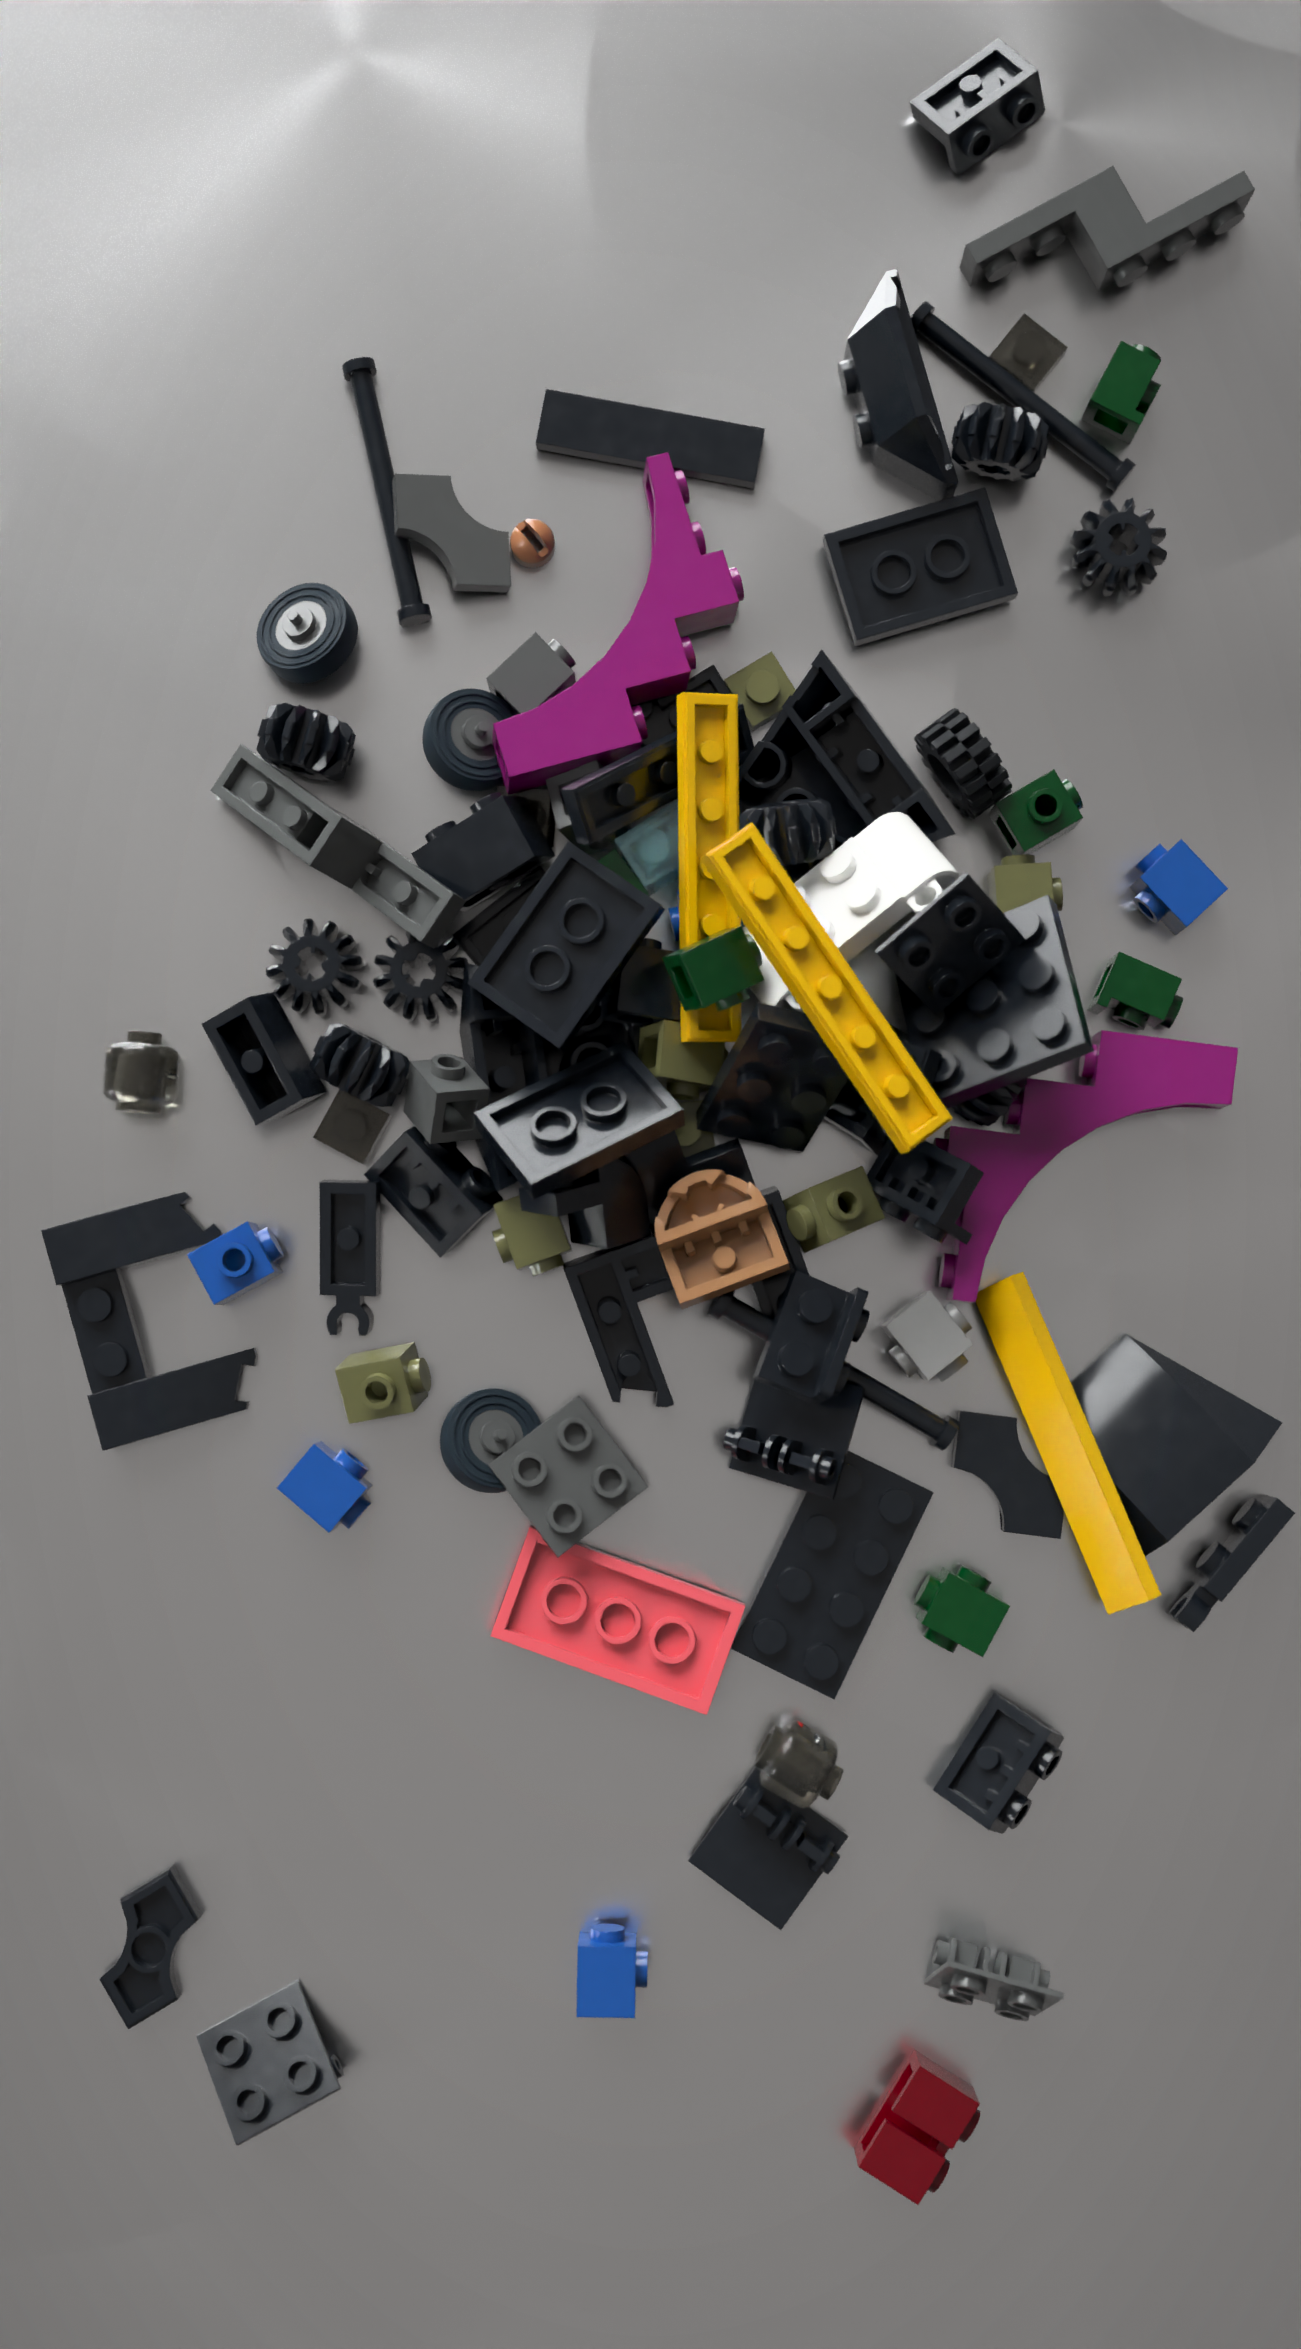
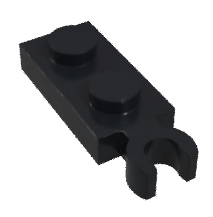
M322 1180L320 1181V1295L336 1296V1306L330 1310L327 1316V1329L330 1335L339 1334L342 1329V1315L344 1313H352L359 1321V1336H366L373 1327V1314L369 1306L364 1303V1296H377L380 1294V1181Z
M1264 1494L1259 1501L1255 1497L1248 1500L1234 1516L1232 1524L1236 1528L1223 1544H1220L1218 1541L1213 1543L1201 1555L1196 1563V1568L1200 1572L1192 1580L1194 1585L1174 1604L1169 1614L1185 1628H1189L1194 1632L1206 1619L1214 1604L1225 1599L1295 1512L1278 1498Z

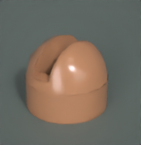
M526 519L518 523L513 529L510 536V546L512 554L518 563L528 568H538L548 563L553 557L555 540L553 532L547 524L537 519ZM530 530L544 548L537 553L530 541L523 535L524 532Z

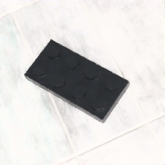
M848 1450L834 1500L805 1491L740 1625L731 1649L835 1700L934 1492Z

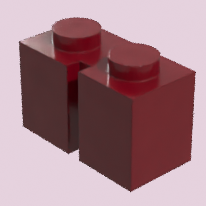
M914 2049L854 2147L858 2167L919 2205L927 2190L934 2193L943 2183L950 2166V2161L945 2158L949 2148L953 2149L958 2140L963 2143L966 2142L978 2124L980 2111L977 2108L980 2103L973 2086Z

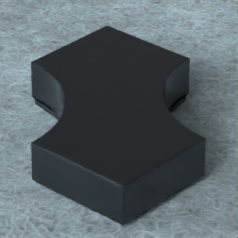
M958 1410L957 1420L959 1421V1427L955 1434L952 1467L974 1474L989 1487L999 1506L1001 1530L1009 1533L1061 1539L1063 1507L1050 1476L1039 1471L1025 1455L1018 1438L1017 1418Z
M174 1865L126 1893L120 1899L127 1921L125 1947L116 1965L103 1974L99 1980L128 2029L175 2002L182 1995L174 1973L175 1952L183 1933L202 1914Z

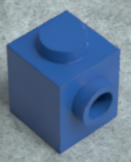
M1182 839L1169 851L1161 844H1158L1135 866L1142 876L1130 886L1137 895L1134 897V902L1139 910L1155 923L1161 920L1175 936L1189 926L1228 889Z
M249 1221L187 1254L214 1305H225L283 1273L277 1260L284 1257V1254L272 1231L268 1227L260 1230L257 1223Z
M320 1441L311 1446L279 1484L277 1489L330 1533L341 1523L348 1529L355 1524L371 1504L364 1495L373 1484L364 1478V1475L369 1471L368 1468L353 1454L343 1448L336 1454Z
M596 1924L590 1927V1932H579L576 2017L635 2018L636 1987L647 1988L648 1951H636L637 1933H625V1927L618 1924Z

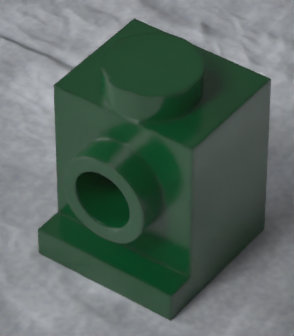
M1120 341L1081 419L1130 444L1161 384L1151 380L1161 362L1160 356L1154 350L1144 345L1134 344L1131 346Z
M1118 952L1109 959L1087 1011L1098 1015L1108 1007L1115 1010L1112 1016L1115 1020L1129 1027L1144 1030L1146 1024L1152 1027L1159 1024L1169 1029L1175 1021L1183 1002V997L1176 995L1182 979L1122 952Z

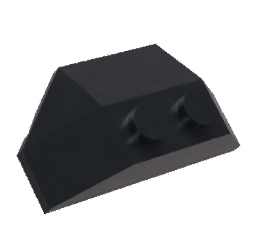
M898 270L886 271L847 339L844 360L838 362L837 365L839 380L844 395L853 394L859 413L853 415L855 436L860 449L869 448L873 465L940 501L954 496L959 481L948 449Z

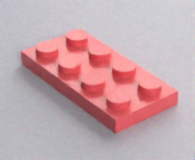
M530 1526L491 1637L707 1715L746 1605L737 1600L580 1543H576L557 1558L535 1527Z

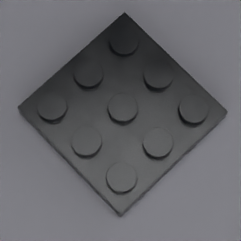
M1049 895L1004 913L1026 940L937 1016L895 973L910 1044L931 1048L942 1054L932 1088L946 1109L1094 1052L1058 908Z

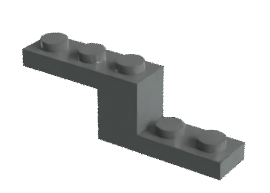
M1111 166L966 244L959 268L969 286L985 278L989 282H994L1009 274L1017 266L1018 260L1031 253L1036 252L1037 256H1042L1053 251L1065 241L1067 235L1098 291L1115 282L1118 287H1123L1142 276L1148 269L1147 265L1165 256L1167 261L1174 260L1189 251L1196 244L1198 237L1211 230L1214 231L1215 235H1219L1236 226L1245 217L1244 210L1255 188L1245 171H1242L1146 223L1114 166Z
M240 744L210 790L308 865L353 890L419 941L433 949L436 948L466 902L368 829L318 799L242 744Z

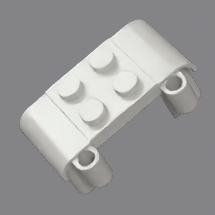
M891 812L876 819L854 838H849L796 881L794 885L844 959L849 962L909 912L913 911L915 915L949 887L955 881V878L957 880L961 874L908 815L901 812ZM743 927L745 935L748 934L753 938L747 927ZM757 944L762 956V965L759 968L764 981L750 987L753 993L763 1004L804 1013Z

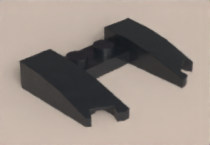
M772 1186L760 1192L767 1203L769 1214L788 1259L790 1270L752 1283L751 1287L760 1311L774 1319L790 1275L796 1270L807 1275L809 1273L797 1239L789 1230L786 1219L787 1212L780 1192L775 1186ZM655 1233L639 1240L609 1249L603 1248L565 1262L563 1266L565 1275L612 1401L620 1403L621 1388L656 1392L655 1405L657 1407L674 1405L637 1303L674 1289L662 1259Z
M187 1192L123 1207L41 1230L56 1285L62 1286L90 1385L92 1394L87 1395L102 1451L236 1413L249 1407L248 1401L236 1400L235 1398L242 1365L256 1366L258 1354L256 1348L151 1377L121 1270L199 1248L223 1235V1231L216 1224H212L203 1231L181 1207L191 1199Z

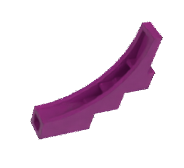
M668 452L646 458L642 482L651 520V563L647 582L630 621L605 656L572 686L534 709L493 723L492 744L508 795L546 785V779L598 760L605 767L640 749L642 740L648 738L647 726L641 707L639 705L631 706L685 692L691 670L696 669L694 649L689 637L686 635L734 622L739 601L744 600V589L740 574L736 567H728L723 550L706 554V543L702 528L698 521L690 522L685 504L690 502L685 475L682 470L674 472Z
M1101 1030L1092 1036L1094 1052L1080 1057L1079 1076L1087 1078L1086 1085L1027 1078V1084L1020 1091L1018 1099L1010 1105L1005 1114V1124L1013 1125L1012 1133L950 1126L945 1129L944 1139L935 1138L933 1145L984 1172V1175L955 1222L956 1225L971 1233L972 1237L967 1245L954 1238L952 1254L943 1253L939 1287L948 1288L946 1300L965 1303L976 1302L985 1258L1004 1216L1028 1182L1063 1149L1093 1130L1131 1115L1171 1108L1221 1109L1232 1105L1238 1048Z

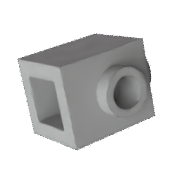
M931 1290L924 1291L881 1325L882 1329L895 1344L888 1351L909 1378L918 1373L923 1380L929 1381L936 1375L943 1382L968 1362L963 1353L973 1346V1343L965 1335L972 1329L970 1323L952 1302L943 1307Z

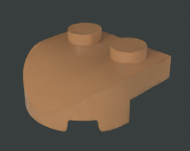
M710 1169L687 1175L668 1190V1196L660 1208L658 1217H655V1236L682 1310L790 1270L788 1259L769 1214L767 1203L761 1192L751 1182L747 1183L737 1177L727 1175L723 1170Z

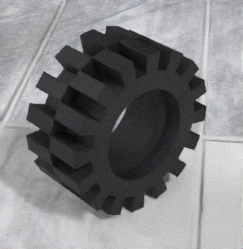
M951 709L914 737V741L917 743V751L923 756L921 759L924 765L931 770L932 773L930 775L935 783L938 781L944 795L947 798L950 797L953 805L958 810L961 809L966 817L975 819L1012 792V783L1008 780L1009 774L1000 765L1002 760L998 753L992 751L990 748L992 744L987 737H982L980 728L974 722L970 723L968 716L963 712L960 713L958 709Z

